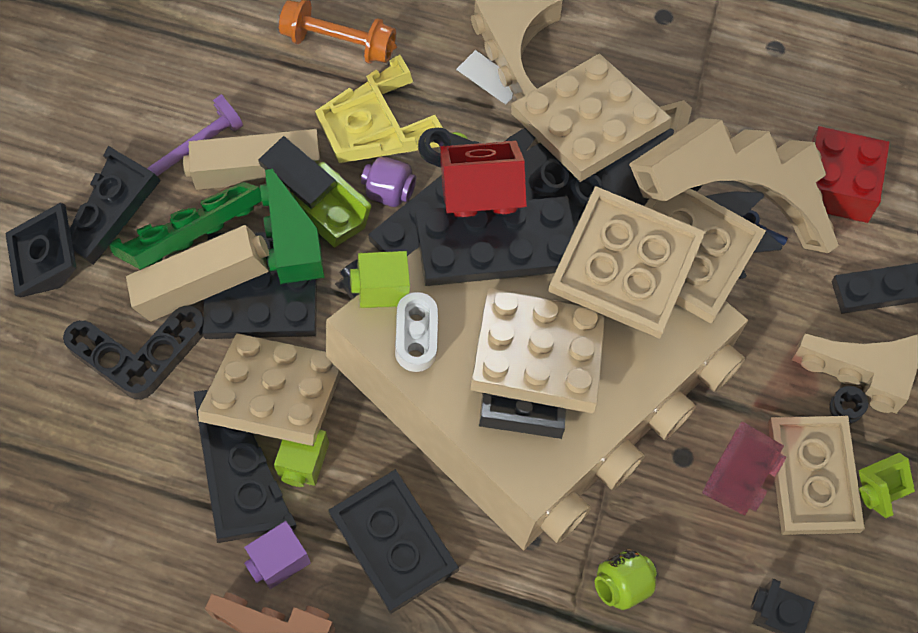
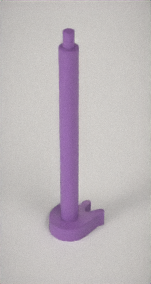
M219 95L213 102L220 118L147 169L159 176L183 159V156L189 155L188 141L211 139L227 127L235 132L243 126L240 117L223 95Z

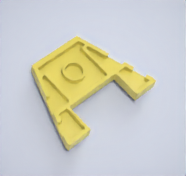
M401 55L389 60L391 66L381 73L375 70L367 75L368 82L353 91V89L348 88L315 111L322 130L339 163L417 151L418 140L424 131L430 128H443L436 115L400 128L382 94L413 82L411 73ZM430 143L431 148L440 147L437 143Z

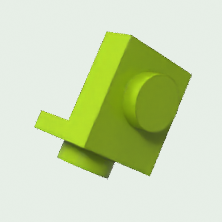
M901 453L858 470L862 485L859 488V493L863 503L867 508L874 509L884 518L894 515L891 502L915 492L909 459Z

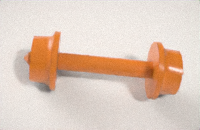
M288 0L279 15L280 34L292 38V42L295 44L302 43L307 31L365 46L364 57L365 62L368 64H372L374 61L387 63L391 58L393 50L397 48L395 44L396 29L384 25L383 20L379 18L374 20L368 33L311 17L312 7L310 0H301L300 2Z

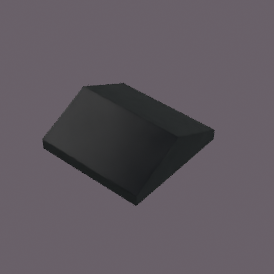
M61 202L5 233L14 293L17 297L21 298L61 288L77 268L66 205Z

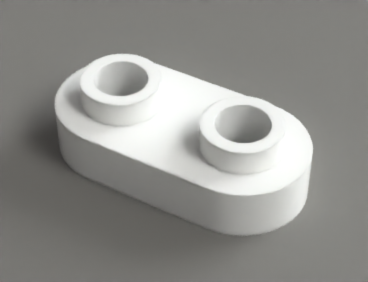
M420 292L409 293L399 301L397 306L395 357L400 366L412 372L428 369L436 358L438 308L436 302L427 294ZM420 315L423 319L414 321L410 316ZM418 350L422 355L420 357H413L409 352Z

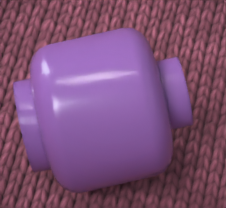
M381 156L374 161L373 165L367 164L361 177V184L366 185V195L370 200L391 207H397L403 201L408 202L416 184V175L412 174L411 166L408 163L387 156Z

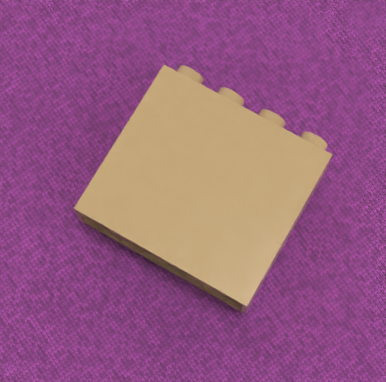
M418 247L407 256L410 280L409 293L420 292L429 295L436 302L438 308L436 358L428 369L420 372L408 371L400 366L396 360L397 307L360 308L358 294L326 320V357L523 550L542 532H545L557 544L562 542L576 529L591 510V507L580 497L598 479L612 491L617 489L645 458V455L634 445L650 429L656 432L664 441L667 440L686 422L696 409L697 405L686 397L693 388L702 381L715 393L732 378L746 359L733 346L748 322V319L727 301L722 305L712 324L675 304L663 334L659 339L605 316L598 399L594 414L566 409L565 430L562 439L480 427L482 392L470 390L488 288L579 305L548 292L555 273L425 286ZM420 315L410 316L414 321L423 319ZM418 350L409 352L413 357H420L422 355Z

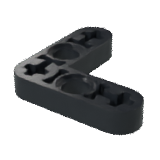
M193 306L179 307L135 355L87 321L79 320L70 324L64 331L63 340L73 356L129 397L142 400L148 398L156 391L203 337L204 319L202 313ZM183 320L186 322L193 320L195 327L193 329L189 327L183 329L180 323ZM173 333L176 338L179 336L182 343L179 344L177 340L169 334ZM78 335L88 336L92 344L96 346L93 352L83 342L77 343L76 337ZM168 344L174 348L171 357L166 360H157L153 357L155 349L160 345ZM117 352L120 354V360L114 367L104 368L101 366V358L106 353ZM148 360L154 369H157V371L153 372L151 367L148 369L145 365V361ZM133 376L139 378L143 376L146 382L142 386L137 383L134 385L131 378Z

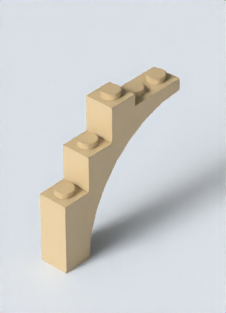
M698 118L629 164L644 198L667 201L689 188L714 181H737L762 192L766 198L781 210L794 227L804 249L830 253L839 246L834 234V226L827 215L822 201V193L816 185V182L823 178L826 173L821 162V154L816 148L815 142L789 140L777 148L776 142L771 137L769 131L745 129L731 138L730 132L722 120Z
M804 333L795 349L792 361L800 363L808 371L824 372L835 376L846 385L864 387L863 392L873 409L884 413L893 412L897 414L909 399L915 377L918 378V334L891 342L859 344L831 341Z

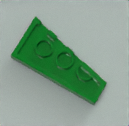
M241 182L201 200L202 208L198 210L196 208L181 209L170 214L169 223L154 227L148 224L136 230L139 235L138 237L123 244L120 238L112 241L109 247L114 256L140 270L162 261L164 256L173 251H182L194 244V239L201 235L219 231L224 227V222L231 218L244 216L252 212L254 205L262 201L260 188L246 182Z

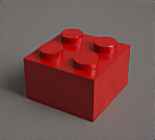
M818 126L811 142H815L816 148L821 154V162L826 173L823 178L816 182V185L822 193V201L827 214L868 223L881 201L890 142Z
M517 141L440 146L442 187L447 213H454L458 217L474 216L478 211L493 210L497 214H510L516 212L517 208L526 207L525 161Z

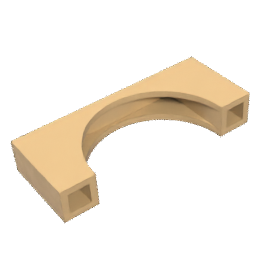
M475 0L474 15L471 16L472 26L477 35L482 34L485 40L486 53L491 61L495 60L499 66L498 74L504 87H510L513 93V102L537 89L527 77L521 57L528 43L538 32L560 20L563 0Z

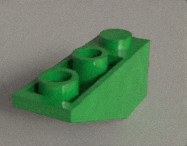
M273 169L265 170L266 184L260 185L263 207L269 206L270 216L264 217L266 238H273L274 246L273 249H269L268 262L270 271H277L280 284L325 278L317 227Z

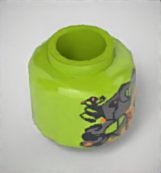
M627 549L599 564L597 577L595 578L596 591L606 605L614 606L620 610L629 609L653 595L656 588V568L648 557L642 556L637 551Z

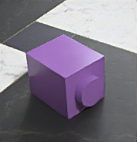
M284 521L244 547L250 556V559L244 562L245 566L256 583L264 579L269 589H272L311 564L305 549L287 521Z

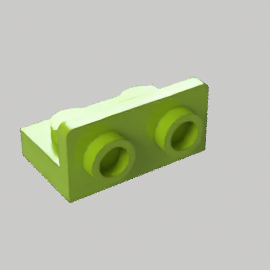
M321 162L318 165L336 180L337 185L312 210L293 193L291 194L317 227L318 233L333 247H336L365 229L371 204L362 194L358 193L342 179L339 173L332 170L325 162Z

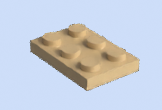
M848 416L771 417L768 421L781 534L861 533L865 527Z

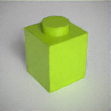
M407 251L358 253L357 269H350L351 293H359L360 308L397 307L399 301L409 294L410 280Z
M319 430L314 446L282 439L274 466L278 476L282 477L281 480L284 483L295 487H304V484L316 486L329 446L327 432Z

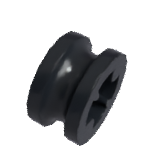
M842 387L830 401V413L832 416H848L849 424H853L867 411L868 399L865 393L857 387ZM853 400L856 406L854 409L848 408L844 410L841 406L844 401L850 402Z

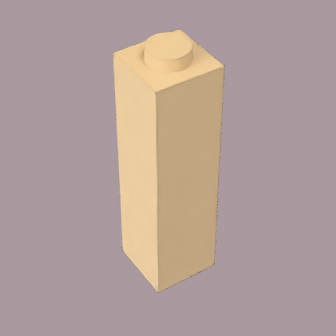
M317 129L188 141L189 155L183 156L185 176L192 177L196 190L230 187L241 182L249 184L266 183L265 169L260 166L258 159L283 136L315 163L320 164L321 154Z
M243 225L127 275L126 281L131 307L151 322L174 312L179 307L189 306L269 272L266 257L269 256L267 243L261 235L256 236L246 225Z

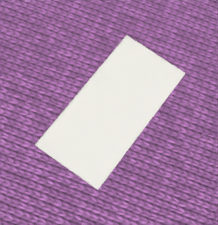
M475 50L456 69L505 105L512 99L513 93L510 87H504L498 74L499 66Z

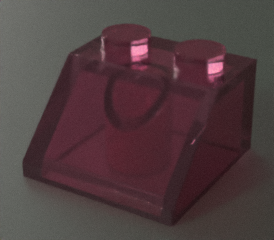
M741 421L704 486L702 494L744 516L749 508L756 512L767 493L766 490L761 488L768 474L776 477L787 457L781 454L784 445Z

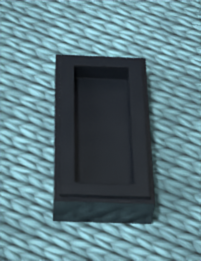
M285 136L279 139L258 159L262 168L265 170L273 169L286 188L311 210L337 185L336 180Z

